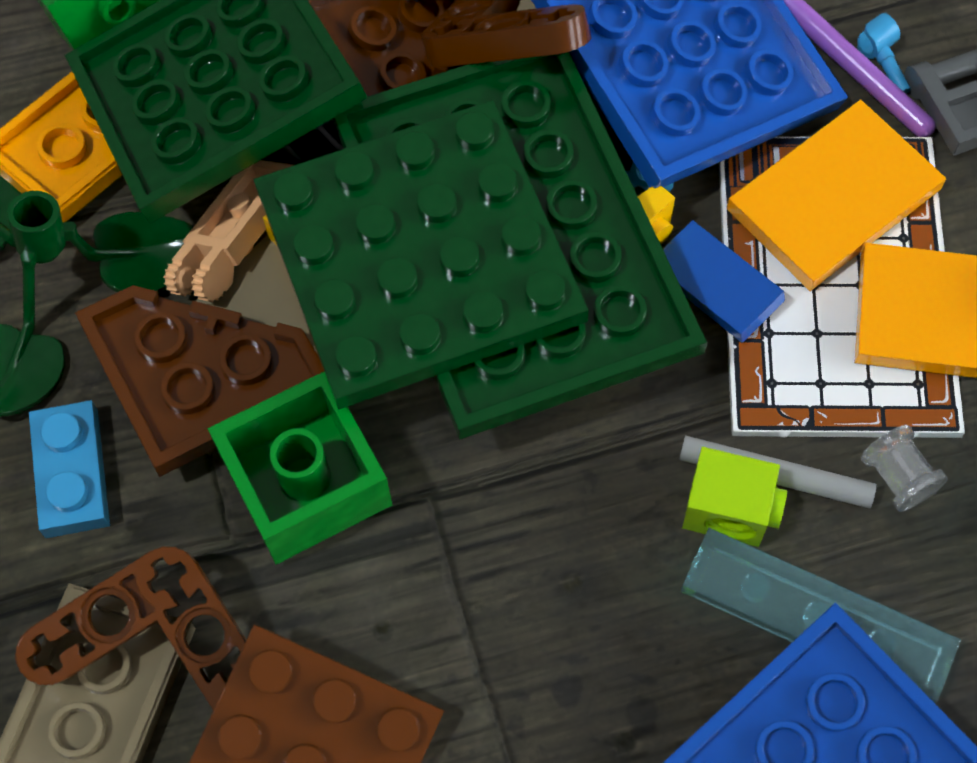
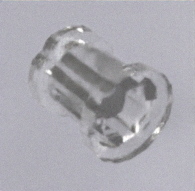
M909 425L899 426L878 438L864 450L860 458L866 467H875L893 492L895 498L892 504L898 512L906 511L936 493L948 480L943 470H934L914 444L912 440L915 432Z

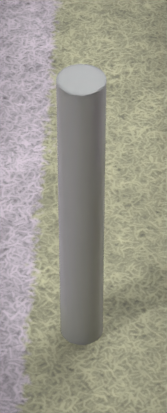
M685 435L679 458L680 461L697 465L701 447L712 448L779 464L780 469L776 484L778 486L868 509L873 504L876 483Z

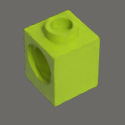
M702 446L682 529L759 547L767 527L778 529L782 520L787 490L776 488L780 465Z

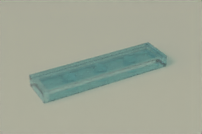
M708 528L681 588V592L790 642L798 638L836 602L934 703L940 697L961 639L711 528Z

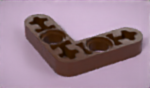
M457 0L422 32L421 38L428 63L432 67H450L556 55L576 50L590 42L592 37L585 8L582 5L569 4L517 11L521 0Z
M160 547L143 555L30 627L21 636L16 646L15 660L19 671L27 680L38 685H54L72 678L158 622L214 711L228 680L223 672L220 671L210 681L203 668L223 661L235 647H238L241 652L247 639L192 555L176 547ZM163 559L171 566L181 563L185 566L187 573L181 576L179 583L188 598H193L200 589L207 598L206 603L186 609L177 618L175 623L169 617L167 610L179 607L180 604L171 591L163 589L156 592L151 584L159 576L155 565ZM107 595L120 597L126 603L129 610V620L125 628L115 635L100 633L93 626L91 620V611L94 604L101 597ZM75 614L80 633L95 646V649L86 655L83 642L76 643L63 651L59 656L63 667L58 672L52 665L38 667L33 658L42 650L38 640L44 635L50 642L58 641L73 633L75 630L66 623V619ZM200 615H210L217 618L222 623L225 631L222 646L210 655H200L194 652L188 646L186 640V630L189 623ZM236 662L231 664L232 668H234Z

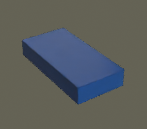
M693 220L663 248L686 299L741 343L785 301L784 290Z

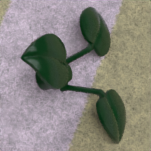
M0 176V252L7 243L15 247L21 255L20 259L23 268V326L21 332L10 325L0 324V417L21 413L42 402L55 390L64 372L65 359L60 342L50 336L33 335L35 329L36 263L44 264L53 261L64 249L66 241H70L87 260L91 262L101 261V279L110 289L119 292L134 285L160 293L167 289V286L164 285L165 278H163L166 273L165 269L168 268V263H172V258L184 244L183 239L194 225L168 216H163L150 224L142 212L118 213L107 217L96 225L93 231L96 248H93L78 234L74 222H62L59 204L53 196L42 191L20 193Z

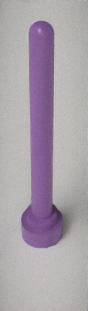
M783 0L805 34L915 136L929 137L935 131L934 119L804 0Z

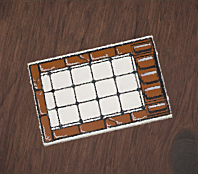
M775 137L719 162L722 243L784 290L785 301L743 343L727 332L732 436H775L782 438H962L965 430L959 376L854 363L861 252L816 288L809 291L726 209L728 200L732 195L810 137ZM902 137L935 167L932 137ZM938 192L873 243L945 252Z

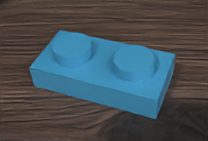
M89 400L30 411L29 423L39 531L45 538L109 527L110 520L98 409L93 401Z

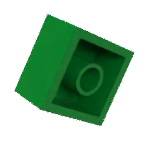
M324 371L207 428L275 565L393 505L387 477L349 408L345 407L338 410Z

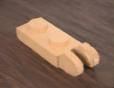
M260 160L232 177L183 239L184 244L172 258V263H168V268L165 269L166 273L163 278H165L164 285L167 286L166 290H169L170 294L186 297V295H191V292L194 291V296H198L199 300L208 302L219 301V297H223V292H227L233 284L234 266H238L244 257L251 252L254 244L266 230L263 220L265 212L258 196L254 179L294 165Z

